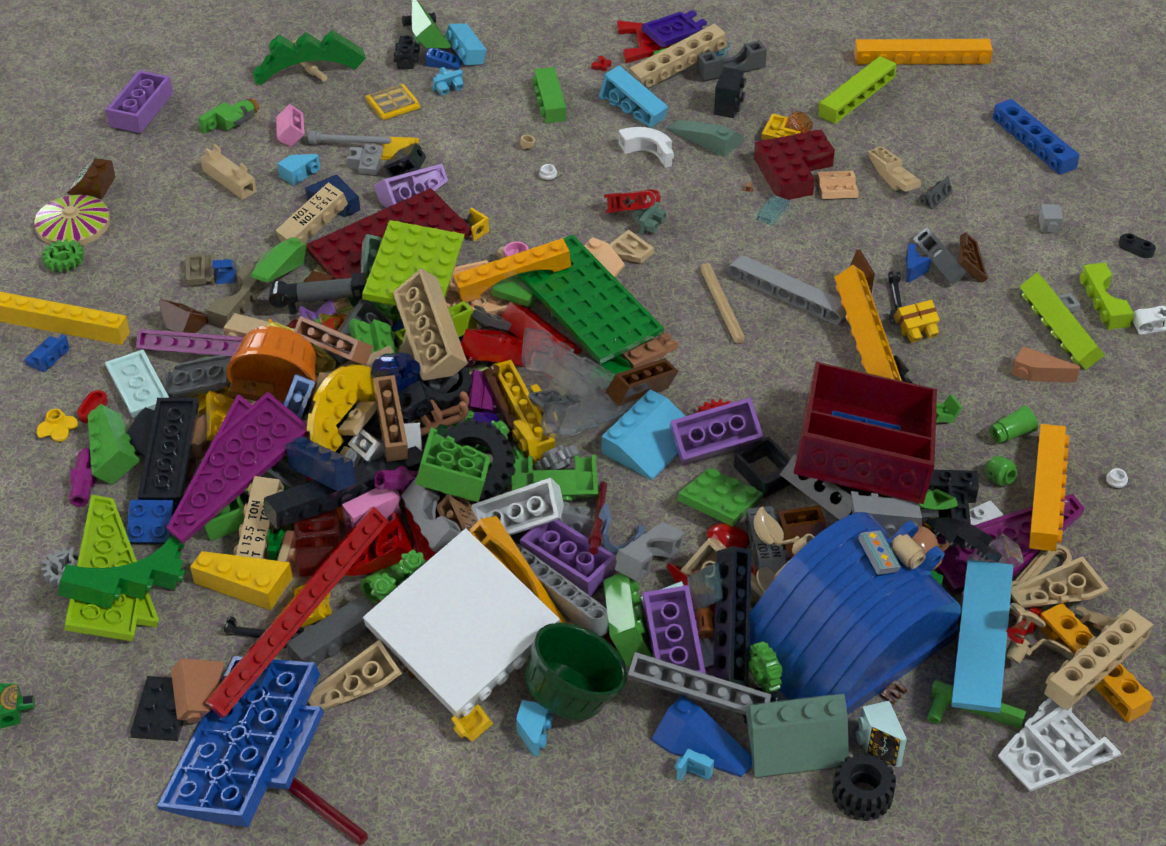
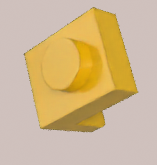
M479 704L467 716L459 719L454 715L451 718L455 724L453 727L455 732L461 738L465 736L470 741H474L493 724Z

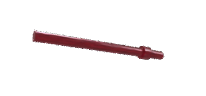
M604 481L599 483L593 528L588 539L590 545L589 552L593 555L598 553V548L602 542V520L599 518V513L606 499L607 483Z

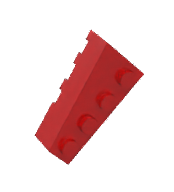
M466 329L461 342L465 357L470 361L476 362L478 360L484 362L485 360L500 363L512 360L514 365L526 366L533 346L532 343L498 330Z

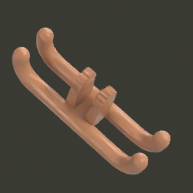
M464 391L460 392L461 402L440 411L435 401L431 399L435 409L431 411L432 415L427 413L421 416V419L412 422L420 423L421 437L428 435L431 427L437 430L439 424L451 426L463 421L469 412L468 394Z

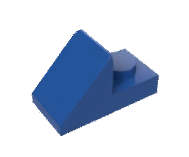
M908 243L906 282H911L929 272L931 258L919 257V252H916V244Z
M232 259L212 260L216 284L235 283L236 262Z

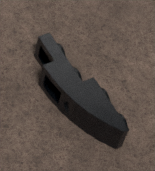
M943 517L929 518L925 521L926 524L932 527L930 531L939 538L944 536L945 539L943 541L945 543L948 542L953 548L956 545L964 550L966 547L972 551L976 548L978 549L976 553L978 556L986 561L991 558L997 563L1003 556L989 546L993 537L972 524L958 519Z

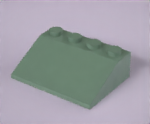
M831 694L745 705L754 777L838 767V764L841 761L844 762L845 758L849 756L848 716L845 694Z

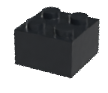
M723 68L715 87L714 115L734 118L736 112H740L741 102L743 103L745 99V92H743V88L746 85L744 70Z

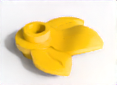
M51 409L47 412L45 421L38 425L37 436L38 438L51 436L54 441L63 442L69 436V429L78 427V421L73 416H66L60 409Z

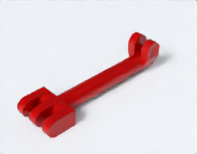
M1033 607L1029 611L1039 616L1042 610ZM1026 619L1008 628L1006 630L1007 636L1012 641L1023 644L1024 638L1017 634L1025 636L1027 632L1033 633L1036 628L1034 626L1035 623L1031 622L1026 630L1023 628L1026 623Z

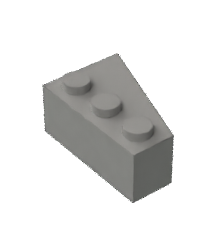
M851 491L852 514L859 512L869 513L891 536L901 526L911 520L917 526H922L919 503L895 497L882 498L878 497L876 493H871L870 496L858 495V492Z

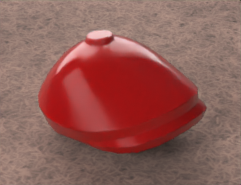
M719 523L711 526L707 531L706 541L708 538L719 540L726 548L735 546L745 549L749 544V537L745 530L735 525L732 527L726 523Z

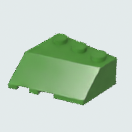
M431 427L415 484L424 488L441 491L445 494L462 497L466 500L479 502L490 456L468 445L462 447L454 442V438L450 436L445 438L437 434L438 430Z

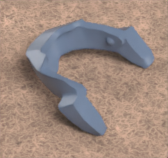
M606 503L602 506L599 513V518L604 522L602 539L604 547L609 552L616 555L621 548L623 549L631 541H635L642 534H645L644 526L638 525L634 535L627 543L619 546L614 545L609 541V536L607 535V529L612 519L610 517V509Z

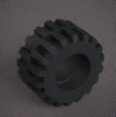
M856 753L853 758L847 756L844 762L841 761L838 764L834 776L832 794L834 802H837V808L839 810L844 809V814L847 816L850 814L854 815L853 819L859 820V817H863L864 821H869L870 817H873L875 820L879 818L880 814L885 815L887 809H890L896 787V776L893 775L894 770L892 767H887L888 763L885 760L880 761L878 756L874 755V757H871L869 753H864V756ZM863 782L870 784L875 789L861 790L853 784Z

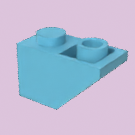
M317 154L290 155L277 163L279 177L293 186L320 170L319 155Z
M522 700L516 718L517 733L533 756L538 757L540 749H545L547 743V734L545 733L547 729L552 727L553 715H550V711L539 703Z

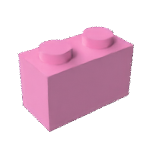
M291 104L276 117L277 139L281 143L292 147L304 135L303 112Z

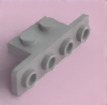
M563 501L562 515L558 520L589 539V534L593 528L595 512L590 511L588 507L570 506V503ZM609 524L608 529H607V535H608V536H609L611 524Z

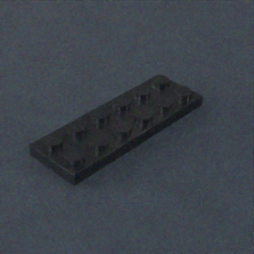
M157 398L138 500H173L174 502L182 500L199 410V398Z

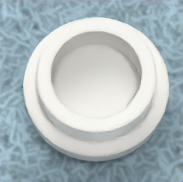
M545 164L539 170V176L542 179L551 180L557 176V170L554 165Z
M1115 468L1107 474L1106 481L1112 487L1122 488L1127 485L1128 477L1124 470Z

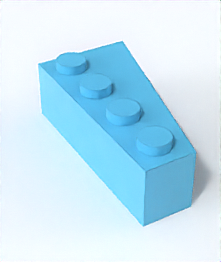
M620 65L605 74L599 95L600 99L609 100V104L614 107L616 105L621 107L623 112L633 114L635 119L649 127H653L665 119L668 106Z

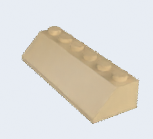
M422 268L419 269L393 291L421 378L423 380L453 376L468 363L437 277Z

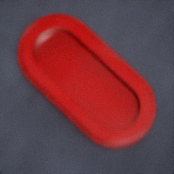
M101 390L90 392L77 410L78 419L83 423H88L89 413L100 404L106 406L108 403L107 394Z

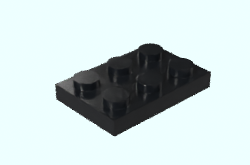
M147 676L130 732L131 738L178 741L184 720H177L172 678Z

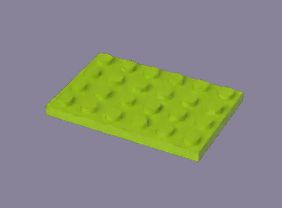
M390 220L363 290L362 299L397 306L393 291L421 268L437 277L445 298L465 234Z

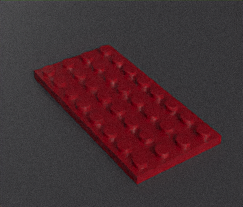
M430 188L308 243L306 251L327 274L333 275L334 279L351 278V274L361 273L362 241L366 234L383 238L390 220L465 234L464 239L471 236L472 232L471 227Z

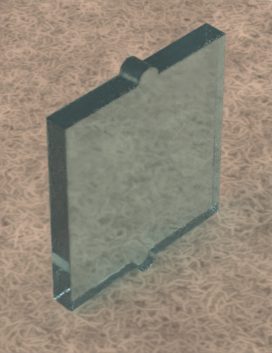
M717 563L687 577L694 613L696 610L705 608L723 598L722 579H720Z

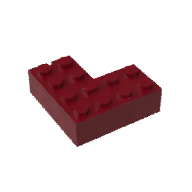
M822 129L755 142L754 160L779 202L813 195L815 178L810 171L833 167L835 150L831 143L827 141V137Z

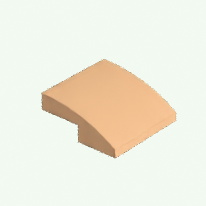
M853 171L817 172L822 199L858 198L859 191Z

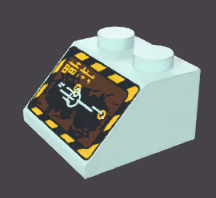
M890 701L863 706L861 717L858 718L859 729L856 731L858 744L863 745L865 752L869 753V755L873 757L876 755L880 760H885L895 767H900L907 738Z

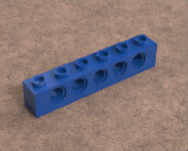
M1012 98L995 105L993 112L994 121L999 123L1007 132L1036 154L1051 169L1061 175L1077 168L1080 154Z

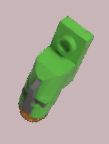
M247 98L233 106L224 102L198 117L200 131L206 134L218 126L228 131L255 116L259 110V105L253 98Z

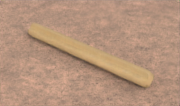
M709 263L702 264L701 272L736 344L743 343L745 336Z

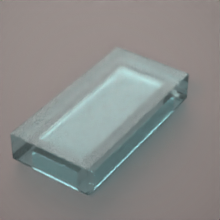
M773 195L757 214L756 220L773 226L788 208L790 200Z

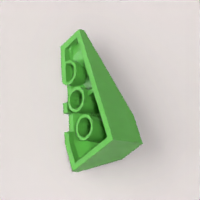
M290 237L261 255L251 273V277L269 283L304 264L307 243L301 242L300 239Z

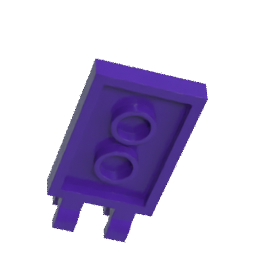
M691 10L686 14L678 12L644 23L641 30L659 46L665 47L680 42L703 30L702 27L707 25V21L701 19L695 22L692 18L697 13Z

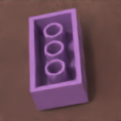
M139 70L106 109L109 126L142 133L172 96L173 90L170 77Z
M751 397L671 420L669 426L682 465L750 446L764 437Z
M558 519L532 528L520 539L521 546L590 597L604 585V579L616 574V555L599 546L597 554H591L589 552L588 538Z
M689 585L643 592V606L653 658L706 674Z

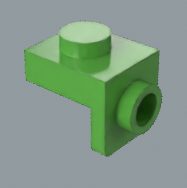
M949 395L944 403H937L936 422L953 423L962 410L961 404L953 395Z

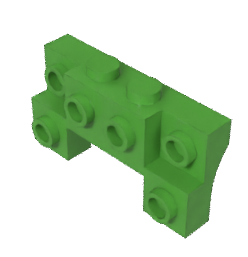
M575 455V470H533L532 456H528V459H515V474L511 475L512 491L552 478L560 486L562 498L565 502H572L576 497L598 496L596 455L579 458V455Z

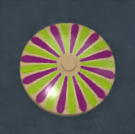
M69 195L55 199L43 206L35 217L34 225L39 238L47 244L51 242L56 244L57 240L64 242L65 239H68V242L75 240V243L85 245L104 234L110 224V214L106 204L95 197Z

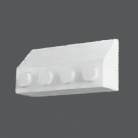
M548 478L472 504L471 506L477 521L481 518L497 516L508 534L513 535L560 519L564 503L560 486L552 478Z

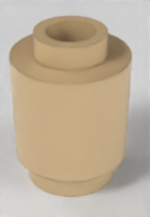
M900 534L891 542L893 554L906 567L910 566L912 569H915L926 558L923 554V549L908 534L903 536Z

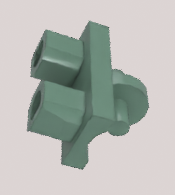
M655 201V205L648 209H636L634 211L635 222L641 226L638 234L644 235L646 231L655 234L659 222L663 223L665 221L666 211L659 209V202Z

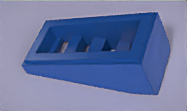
M429 48L425 56L426 66L445 67V69L459 70L463 62L459 56L437 48Z

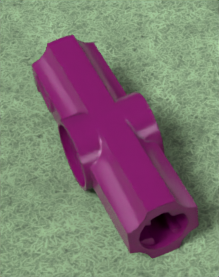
M82 448L78 452L76 466L71 469L70 480L72 486L69 501L70 504L76 507H84L89 503L91 487H94L96 483V477L92 475L90 448Z
M405 466L398 467L396 470L377 471L374 476L375 487L378 490H401L404 493L417 477L418 471H409Z

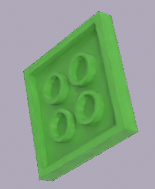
M708 468L678 493L677 500L733 527L746 515L748 508H754L762 501L764 493L758 491L755 487L739 482L735 478L728 477L716 469Z

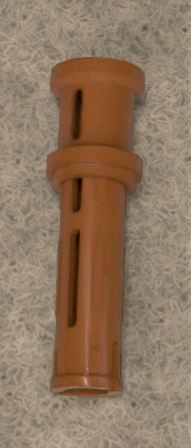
M696 570L693 572L697 608L694 615L695 620H697L699 638L708 639L714 637L712 620L714 612L710 609L706 570Z

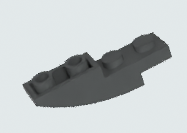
M928 227L913 238L952 285L967 274L966 270Z
M555 390L531 392L528 395L530 402L551 419L557 421H567L570 414L581 413L584 405L579 402V398L575 395H561Z

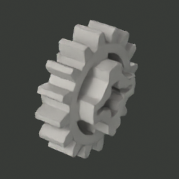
M562 444L543 453L542 460L535 463L534 466L536 470H562L572 464L571 459L575 455H579V452L575 445L564 448Z
M62 547L61 552L55 549L53 556L50 554L46 555L47 560L42 561L43 567L41 570L45 582H50V587L53 588L58 585L59 589L60 579L66 564L77 566L80 550L75 552L74 547H71L69 551H66V548Z

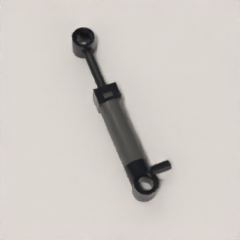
M365 273L351 274V278L291 284L275 281L270 286L269 303L276 308H282L288 304L289 313L294 315L297 313L296 302L353 297L354 301H360L367 282Z

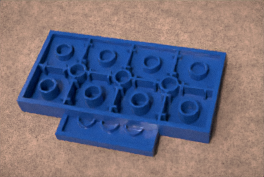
M233 657L221 682L236 666V664L242 659V657ZM273 659L225 717L220 718L210 708V711L201 719L157 805L158 809L209 822L249 827L267 787L289 790L324 714L322 707L306 705L320 676L315 662Z

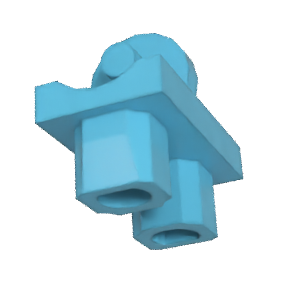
M441 67L439 74H436L433 78L432 90L438 91L442 96L449 93V86H453L456 91L463 89L462 70L459 69L452 72V70L447 71L445 67Z

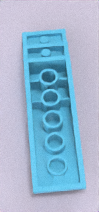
M968 560L952 707L1000 713L1013 564Z

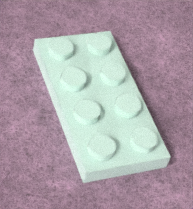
M144 350L105 362L106 368L132 418L137 417L145 407L155 410L157 398H169Z

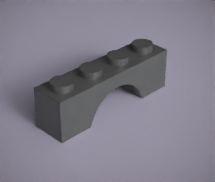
M759 40L744 44L741 51L729 59L718 58L714 51L698 54L697 72L705 81L720 77L724 67L744 71L765 67L767 49Z

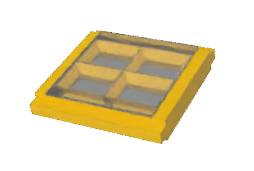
M404 84L365 96L367 102L382 120L421 108L418 100Z

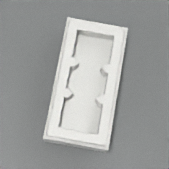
M991 500L969 510L972 525L1003 516V513Z

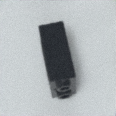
M769 436L735 453L734 468L752 487L764 493L763 498L792 484L780 475L791 458ZM767 456L779 470L762 477L750 464Z

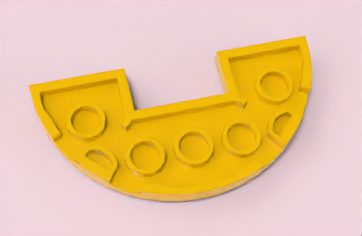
M354 364L346 367L342 366L330 373L318 388L313 398L315 402L313 411L308 414L307 431H310V440L336 452L344 442L336 425L355 403L356 405L359 402L376 403L373 378L382 376L368 366Z

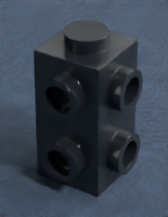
M400 36L399 42H396V52H394L393 60L394 63H397V69H414L415 63H418L420 45L413 38L414 36Z

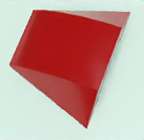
M396 511L390 514L392 519L345 573V576L369 574L399 563L400 560H403L402 554L409 553L412 550L411 536Z

